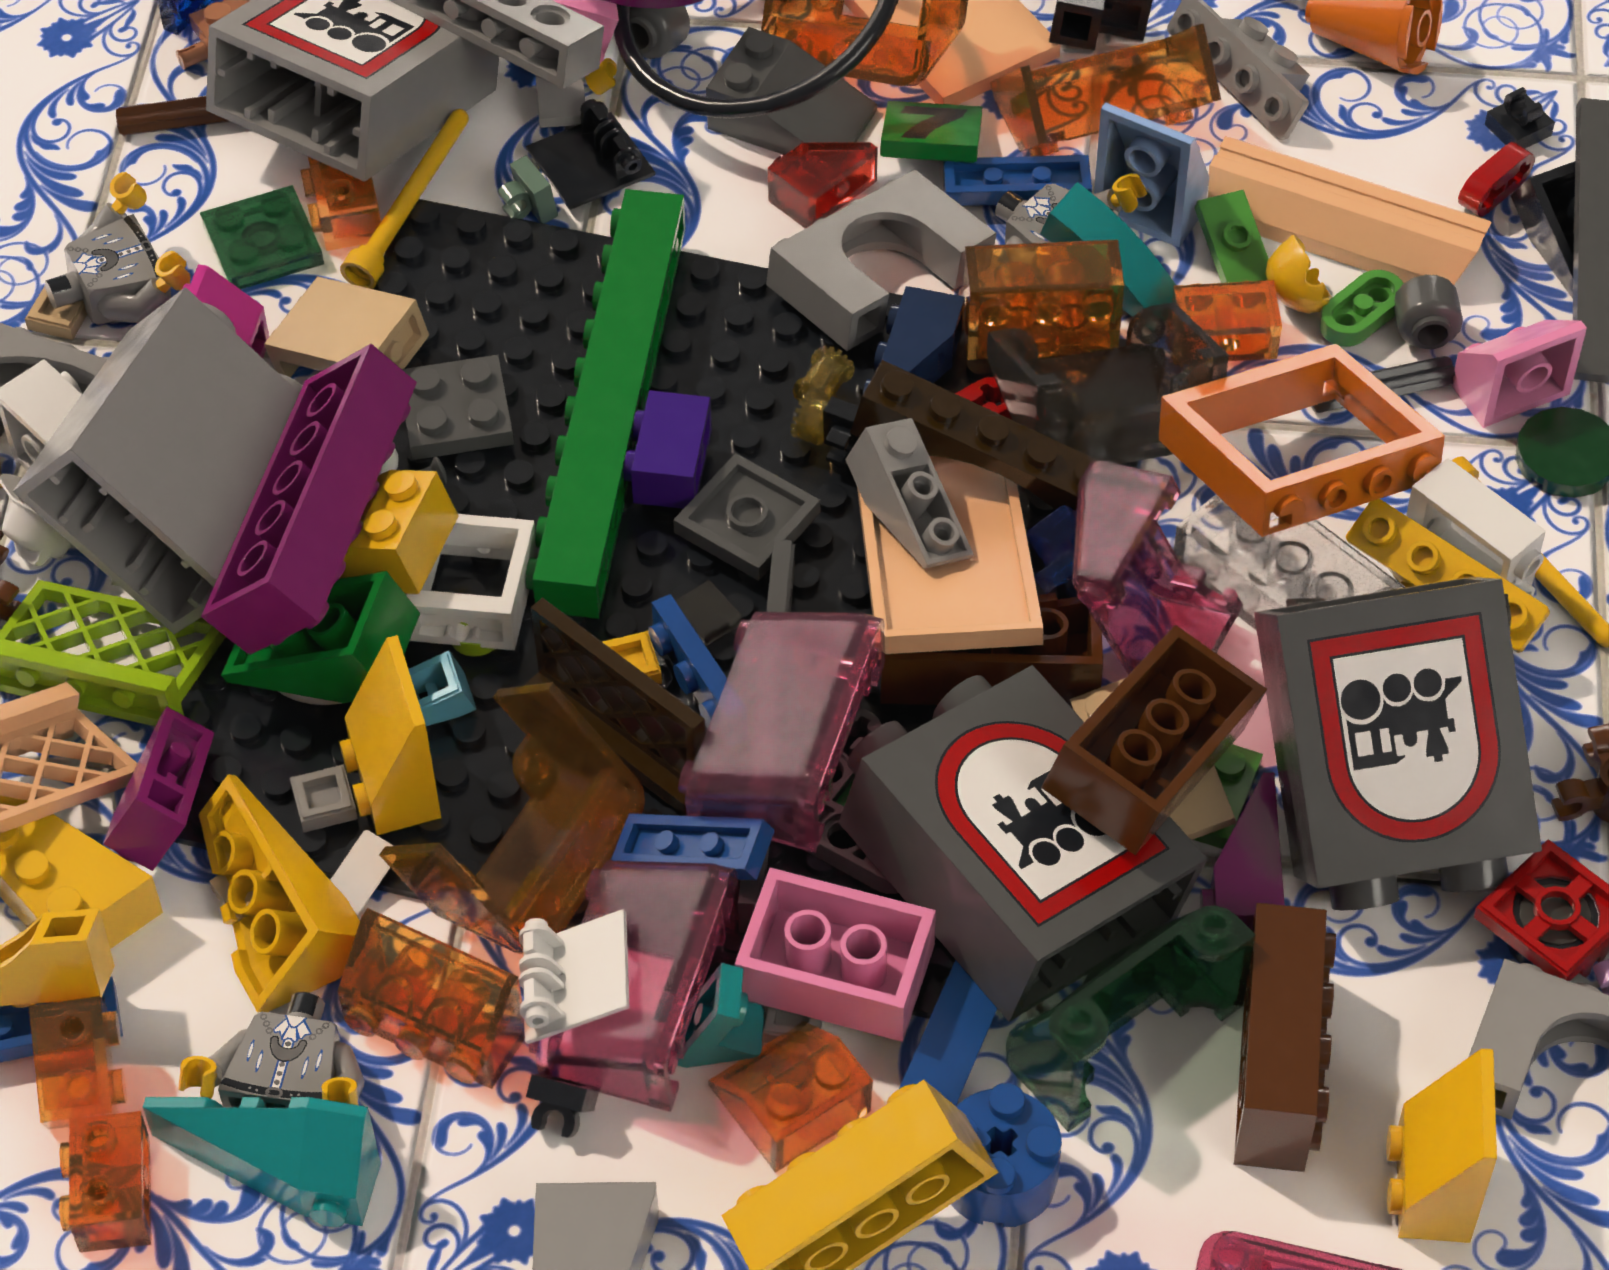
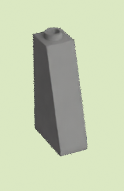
M656 1182L536 1183L532 1270H642L659 1220Z

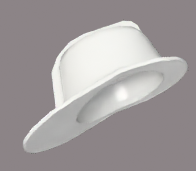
M3 473L0 476V484L9 495V501L2 531L14 542L15 551L20 557L35 566H41L49 557L53 559L61 558L72 544L12 492L22 478Z

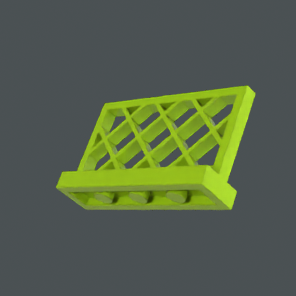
M38 580L0 630V691L24 697L68 682L80 693L78 709L156 726L166 707L184 715L181 705L182 700L226 636L202 617L174 635L136 600ZM46 600L66 604L67 606L40 616L37 614V611ZM99 612L113 615L112 618L85 626L82 620L84 617ZM72 621L75 622L76 630L49 638L45 631ZM147 622L160 625V628L136 636H132L129 628ZM121 631L124 640L96 649L93 640ZM195 632L205 634L203 640L180 647L177 638ZM38 633L41 639L40 642L31 645L16 642L18 639ZM165 642H169L172 648L171 651L144 659L140 652ZM84 643L89 651L80 655L61 652ZM130 654L133 655L136 661L126 666L109 662ZM179 664L182 668L176 678L156 673Z

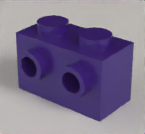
M649 390L645 410H636L634 416L633 441H637L636 450H627L624 461L623 477L624 481L632 482L633 503L684 509L699 493L712 431L710 397Z

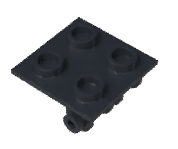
M589 99L581 105V125L574 126L526 146V150L569 210L655 176L654 169L612 112L608 113L606 105L595 99Z

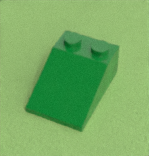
M387 571L338 579L333 584L327 599L329 609L318 625L311 629L304 628L288 636L281 644L277 646L271 644L251 655L234 644L221 676L229 683L339 703L353 702L386 638L398 635L403 654H405L420 612Z

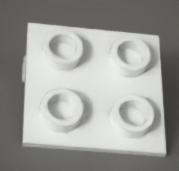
M624 909L559 933H555L548 927L547 921L541 918H533L525 922V927L519 932V942L523 946L524 957L519 961V970L521 972L519 984L524 989V1001L520 1004V1015L524 1018L525 1043L531 1044L630 1008L627 918Z

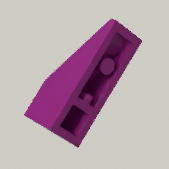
M169 707L165 708L115 809L103 845L116 851L122 858L128 861L136 862L151 871L155 869L186 826L214 732Z
M1275 773L1262 774L1213 867L1210 889H1201L1200 920L1201 923H1211L1212 945H1249L1256 903L1285 905Z

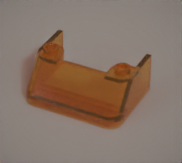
M765 0L761 31L792 41L823 65L827 66L857 38L869 19L843 15L844 0ZM923 0L918 26L889 22L883 35L872 50L845 77L897 86L919 85L928 77L963 29L968 0Z
M1204 23L1192 26L1165 39L1032 71L1030 65L1020 67L990 82L994 101L1019 151L1029 150L1031 156H1047L1058 153L1057 143L1098 134L1100 112L1105 102L1148 120L1164 117L1166 126L1192 120L1194 119L1192 110L1222 100Z
M553 682L498 689L493 696L496 702L526 734L515 751L513 773L517 783L528 794L530 799L476 876L465 865L458 863L440 843L385 846L379 854L436 916L520 955H524L523 946L519 942V932L525 927V922L529 919H544L547 921L548 927L555 933L564 931L611 861L628 814H642L645 805L644 790L638 778Z

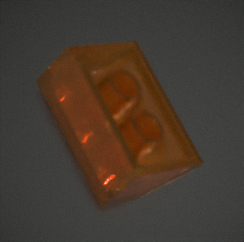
M370 908L366 909L361 916L337 991L343 1017L347 1025L363 1036L373 1037L377 1035L394 1043L399 1051L412 1059L423 1060L426 1058L443 1066L452 1077L463 1083L472 1084L475 1081L493 1089L525 1039L524 1018L520 1015L522 997L519 977Z

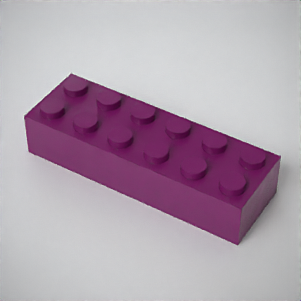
M373 344L363 347L305 380L202 612L201 617L249 655L271 644L277 646L288 636L304 628L311 629L315 627L325 617L329 609L327 599L333 584L341 577L346 568L344 558L350 543L354 541L362 529L363 522L360 519L364 509L379 488L377 478L381 468L394 452L395 443L393 439L398 427L404 422L411 411L409 401L417 382Z

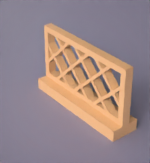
M68 682L0 704V796L28 800L27 803L18 806L0 804V833L125 788L138 764L78 709L80 693ZM75 732L86 743L65 741V739L73 737ZM31 751L41 753L40 760L18 757ZM49 755L81 760L79 767L47 761ZM88 762L110 765L116 770L107 773L86 768ZM3 771L34 776L35 778L33 784L2 779L1 777ZM45 778L73 783L74 785L65 789L41 786V782Z

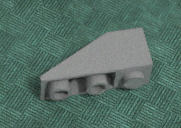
M908 418L866 427L845 459L865 505L924 569L972 558L974 555L913 419Z

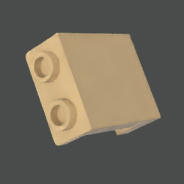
M317 276L279 326L271 333L264 345L274 369L279 374L291 377L299 366L323 371L369 344H373L399 368L405 369L429 337V333L416 299Z

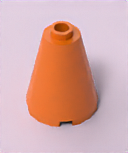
M1308 0L1305 19L1307 23H1310L1314 34L1404 74L1419 75L1428 65L1427 62L1421 61L1426 49L1435 51L1442 24L1443 2L1442 0Z

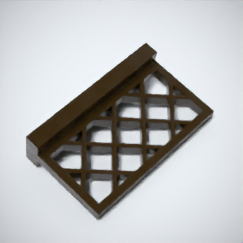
M543 597L531 607L539 672L525 684L527 697L680 814L686 816L722 783V770L707 759L705 718Z

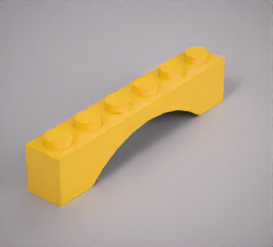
M100 908L44 912L26 930L1 944L0 1006L12 1005L16 1008H25L37 1003L68 1001L73 1004H80L92 999H102L115 965Z

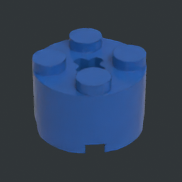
M1001 1083L993 1089L970 1095L956 1107L968 1118L999 1173L951 1205L963 1217L983 1225V1221L1003 1223V1227H1017L1037 1218L1047 1209L1055 1193L1059 1178L1062 1138L1058 1123L1044 1104L1024 1093L1021 1088L1014 1084Z

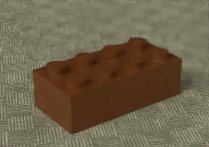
M1174 625L1066 741L1041 788L1136 855L1241 735L1265 695L1267 688L1180 627Z
M1256 903L1245 970L1233 1165L1305 1172L1309 1150L1320 1151L1323 1123L1327 1121L1329 1106V1087L1324 1086L1325 1070H1329L1332 1035L1326 1033L1327 1019H1331L1334 999V984L1329 983L1330 968L1334 966L1336 951V933H1326L1327 910Z

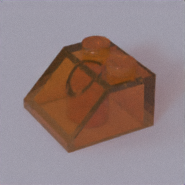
M802 1021L790 1031L781 1034L762 1046L759 1056L740 1060L709 1079L708 1086L776 1173L789 1165L798 1156L809 1152L837 1134L847 1123L870 1113L873 1080L838 1036Z

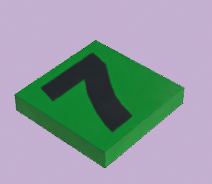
M888 101L881 136L880 156L975 163L978 157L983 106Z

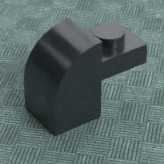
M1057 0L1049 42L1095 51L1098 33L1144 41L1153 0Z

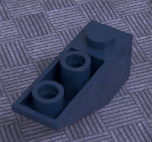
M906 286L900 305L892 304L890 307L886 325V333L890 334L888 342L880 341L874 360V371L877 370L881 361L884 360L931 383H935L953 366L964 331L965 297ZM867 379L864 386L863 394L871 379Z

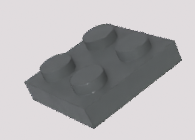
M498 355L402 369L417 382L409 401L411 411L405 419L412 460L514 445Z
M735 453L673 520L674 533L760 581L771 568L773 539L792 540L793 544L820 514V499Z

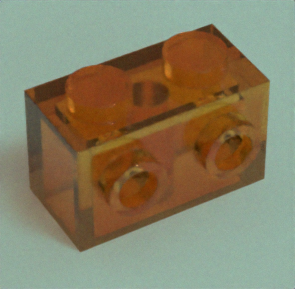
M307 156L309 168L300 169L305 198L315 197L316 203L307 204L312 232L323 233L326 251L367 244L381 222L372 177L364 182Z
M100 996L29 1006L40 1123L46 1129L51 1130L119 1120L117 1104L127 1103V1092L123 1068L113 1069L111 1046L121 1045L117 1011L107 1012V1005Z
M141 1111L69 1119V1142L60 1143L59 1148L61 1173L63 1178H69V1195H62L59 1199V1215L63 1232H72L80 1253L152 1245L150 1136Z

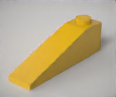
M228 774L199 813L212 873L226 876L229 883L228 902L222 905L220 910L223 923L233 925L238 949L231 953L234 971L256 1011L270 1012L289 1003L292 995L295 993H310L340 979L369 941L370 937L347 898L236 775ZM253 891L252 899L246 906V894ZM235 913L247 916L238 921Z

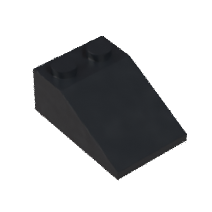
M1575 161L1528 178L1510 195L1529 240L1572 299Z

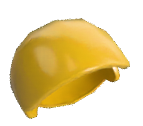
M1291 235L1274 251L1267 261L1266 277L1269 287L1278 300L1293 310L1308 314L1320 312L1323 306L1330 302L1332 296L1325 288V284L1318 280L1319 269H1309L1311 261L1305 253V246L1297 236Z

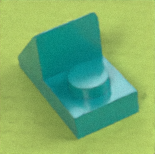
M721 963L682 1011L679 1017L676 1066L689 1068L752 1059L760 1055L762 1050L764 1008L759 1004L748 1002L747 993L742 992L744 968Z

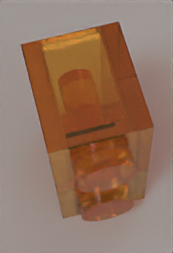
M1274 280L1174 285L1170 321L1177 364L1277 359L1282 322Z

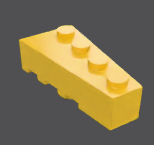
M0 796V804L18 806L28 802V800ZM54 814L0 833V897L27 928L44 912L100 908L111 949L163 913L151 875Z

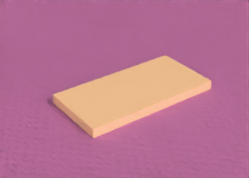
M841 0L864 26L867 24L878 0ZM899 0L892 19L878 40L935 104L959 105L1059 58L1061 44L1049 42L1050 32L1019 0Z
M929 456L974 555L970 559L926 569L922 567L865 505L857 487L877 655L1043 645V623L1016 483L974 464L946 457Z

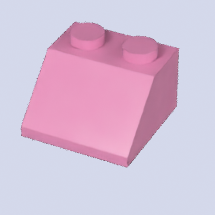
M1543 320L1527 327H1517L1506 335L1483 344H1472L1458 353L1454 370L1455 376H1453V384L1451 386L1483 428L1570 395L1587 327L1579 320Z

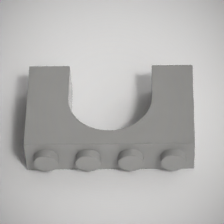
M913 170L896 180L887 182L883 187L867 196L852 201L848 206L832 215L815 221L811 226L795 235L777 242L770 249L766 285L848 351L884 330L889 293L852 264L848 259L850 256L872 249L898 251L917 259L948 285L957 289L990 270L997 233L922 174Z
M1504 958L1468 1057L1481 1048L1493 1049L1496 1115L1511 1120L1528 1071L1536 1058L1544 1051L1567 1042H1587L1609 1049V995L1602 993L1592 985L1573 983L1547 974L1535 965L1528 963L1519 964Z

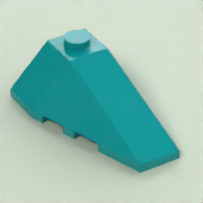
M208 1097L145 1098L142 1108L152 1136L305 1217H310L321 1225L341 1227L345 1223L363 1227L381 1165L368 1107L312 1097H291L288 1108L264 1107L265 1102L260 1097H242L239 1107H223L217 1101Z

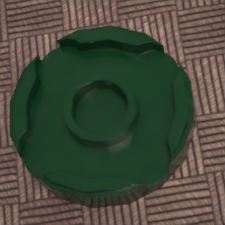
M1557 407L1540 411L1527 419L1518 434L1515 460L1522 475L1530 482L1533 478L1536 482L1543 485V491L1552 495L1576 498L1595 494L1603 489L1604 484L1609 481V425L1600 417L1582 409Z

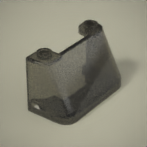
M1175 302L1149 306L1135 314L1127 329L1126 346L1038 360L1037 343L1028 332L1020 328L988 332L987 337L988 364L1011 419L1110 466L1174 455L1159 441L1161 397L1227 377L1229 354Z

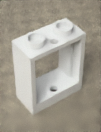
M1447 457L1412 486L1406 516L1533 597L1535 593V588L1532 586L1534 576L1544 559L1541 549L1546 530ZM1452 522L1504 560L1503 565L1451 527Z
M458 513L459 517L420 593H407L406 595L420 612L410 641L460 645V642L481 644L480 647L515 650L529 595V590L526 588L527 564L529 558L538 557L534 520ZM440 555L511 560L502 597L431 591ZM460 622L467 623L468 625H462Z

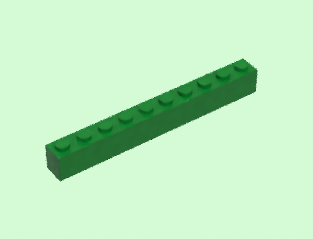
M625 189L621 209L613 208L610 236L614 239L612 245H604L601 260L602 274H605L603 282H595L593 290L592 308L593 311H596L595 319L586 320L583 346L584 349H587L585 358L578 357L575 364L574 386L578 390L576 396H568L565 407V426L568 427L567 436L559 435L557 439L555 464L559 466L557 476L550 475L548 477L545 502L546 506L549 507L547 517L540 516L537 522L535 541L536 547L540 549L537 558H529L526 569V588L534 591L535 603L543 597L565 615L598 619L600 616L629 481H624L623 477L625 456L627 450H636L637 441H633L634 416L636 410H645L686 230L684 195Z

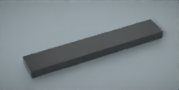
M1581 97L1576 105L1572 320L1582 321L1587 329L1574 379L1609 383V100Z

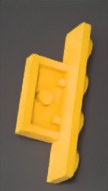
M1381 499L1368 503L1345 536L1350 545L1389 569L1397 583H1399L1395 589L1468 577L1502 579L1512 649L1517 653L1524 651L1550 614L1548 606Z

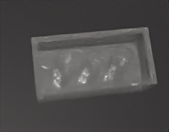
M1216 494L1176 527L1172 565L1256 631L1254 612L1406 588L1317 519L1261 537ZM1273 512L1270 514V520L1279 518Z

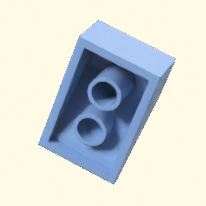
M1105 102L1100 112L1094 193L1111 189L1114 182L1126 174L1137 173L1147 190V195L1137 198L1138 207L1133 212L1126 213L1123 210L1120 211L1119 218L1130 228L1180 247L1198 221L1194 209L1197 201L1206 199L1208 192L1209 174L1196 139Z

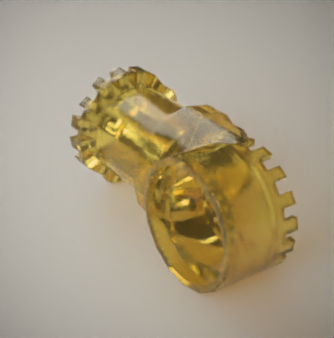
M827 346L818 348L817 351L815 350L811 357L812 366L808 373L794 384L793 395L799 401L798 405L802 406V408H796L795 412L799 413V416H793L792 419L797 422L796 424H791V428L796 429L791 430L793 437L818 446L823 444V410L832 396L837 398L836 394L844 382L850 381L855 371V366H852L854 364L853 361H846L848 357L846 354L844 356L840 355L842 353L841 350L838 349L837 352H834V347L831 346L829 350Z

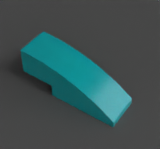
M1078 182L1049 213L1040 234L1051 243L1064 244L1067 254L1079 263L1074 274L1154 332L1180 302L1183 295L1168 272L1144 242L1107 205Z

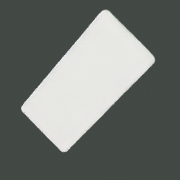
M369 830L363 831L331 878V882L347 898L357 916L400 854V850Z

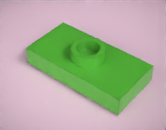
M1244 189L1198 200L1194 209L1225 295L1269 285L1266 277V267L1269 258Z

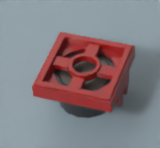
M1548 839L1541 845L1542 851L1534 852L1476 907L1473 918L1505 941L1510 954L1519 964L1528 963L1535 965L1545 973L1567 981H1571L1578 973L1586 978L1590 974L1596 961L1598 963L1604 961L1609 953V884Z

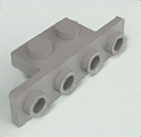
M1182 0L1167 26L1168 33L1277 138L1288 139L1309 105L1308 99L1298 90L1303 88L1310 74L1297 63V55L1287 47L1277 44L1267 35L1269 32L1268 28L1252 17H1244V19L1222 18L1204 0Z

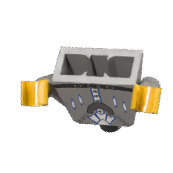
M121 172L110 183V193L116 198L114 203L108 202L92 225L64 248L67 273L45 280L46 292L54 309L83 300L86 313L91 322L98 325L115 321L139 323L171 298V287L177 291L182 290L183 286L186 283L190 284L191 281L190 273L185 269L186 261L175 251H168L158 257L135 215H127L125 213L128 208L133 210L141 208L147 201V194L145 189L136 183L135 178L127 172Z
M1130 173L1117 179L1111 189L1092 194L1119 217V212L1122 210L1126 213L1133 212L1138 207L1137 198L1145 197L1147 190L1140 176L1137 173ZM1046 184L1028 201L1016 193L1008 191L998 201L995 215L1006 222L1004 251L1014 276L1020 281L1035 280L1052 296L1058 299L1080 279V277L1074 274L1079 263L1067 254L1064 244L1051 243L1040 232L1049 213L1069 190L1056 184Z
M298 992L291 997L287 1015L263 1011L257 1013L247 1029L240 1030L208 1058L191 1056L182 1060L178 1090L184 1092L189 1087H201L200 1096L212 1098L214 1088L219 1086L218 1092L223 1107H239L242 1097H260L265 1102L264 1107L288 1108L291 1097H312L358 1105V1099L364 1088L365 1080L353 1049L346 1043L340 1042L337 1025L331 1021L321 1020L325 1007L323 999L311 993Z

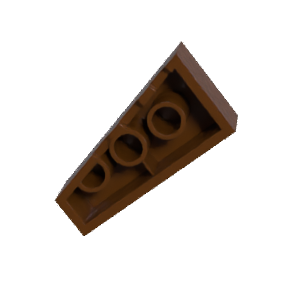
M1100 586L1081 588V596L1058 599L1056 593L1037 595L1043 623V645L882 654L880 704L938 705L955 686L972 676L982 675L993 687L1033 665L1073 709L1070 699L1098 689L1102 683L1103 646Z

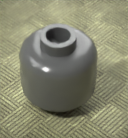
M685 6L659 9L631 7L633 36L642 57L648 59L663 57L686 40L690 30V18Z
M1421 275L1402 284L1396 292L1394 311L1397 327L1401 338L1409 345L1431 350L1441 348L1452 341L1461 331L1463 315L1455 285L1448 279L1438 275Z

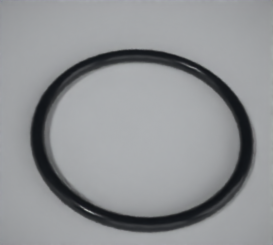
M878 0L871 17L857 38L835 60L814 75L785 89L751 98L716 99L699 96L677 88L662 79L647 64L636 45L631 25L630 6L617 4L619 21L614 31V37L620 56L627 69L637 82L662 102L688 113L712 118L755 117L784 110L807 101L845 77L865 58L883 35L892 19L899 0Z

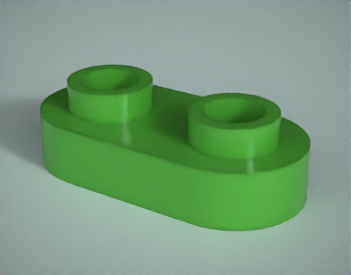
M1371 270L1363 273L1332 297L1327 305L1323 306L1320 319L1321 334L1326 340L1339 346L1350 347L1362 343L1395 317V294L1404 283L1397 275L1385 270Z

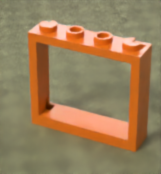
M1337 344L1161 397L1159 441L1261 537L1411 489L1416 482L1442 462L1445 435ZM1335 399L1386 444L1270 480L1221 434ZM1273 512L1279 518L1270 520V514Z

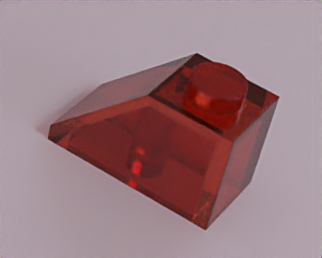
M802 142L786 155L783 154L777 157L767 168L768 201L806 229L815 221L832 215L877 182L878 147L871 142Z

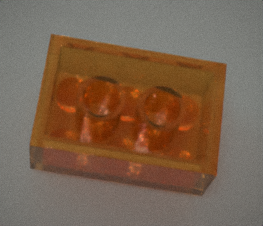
M1118 239L965 246L963 297H965L964 333L967 360L1118 353L1124 296V278Z

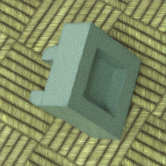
M527 155L510 163L514 181L505 183L497 190L500 197L506 203L502 206L506 215L511 219H523L531 211L537 220L543 224L556 218L558 212L551 185Z

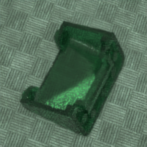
M1216 905L1201 907L1147 932L1016 1024L1009 1032L1006 1040V1063L1029 1091L1049 1109L1054 1118L1066 1131H1071L1091 1116L1092 1105L1086 1097L1085 1087L1094 1080L1095 1068L1087 1060L1105 1046L1107 1037L1161 998L1180 1017L1187 1014L1191 1007H1206L1213 1009L1214 1015L1221 1022L1243 1007L1256 934L1237 915L1227 908Z

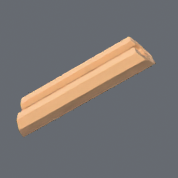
M1227 136L1224 137L1219 146V152L1217 155H1214L1209 165L1208 198L1244 189L1261 237L1283 243L1291 235H1295L1302 241L1307 252L1365 271H1389L1397 275L1403 283L1421 275H1438L1448 279L1455 285L1477 254L1483 242L1482 240L1492 223L1487 219Z

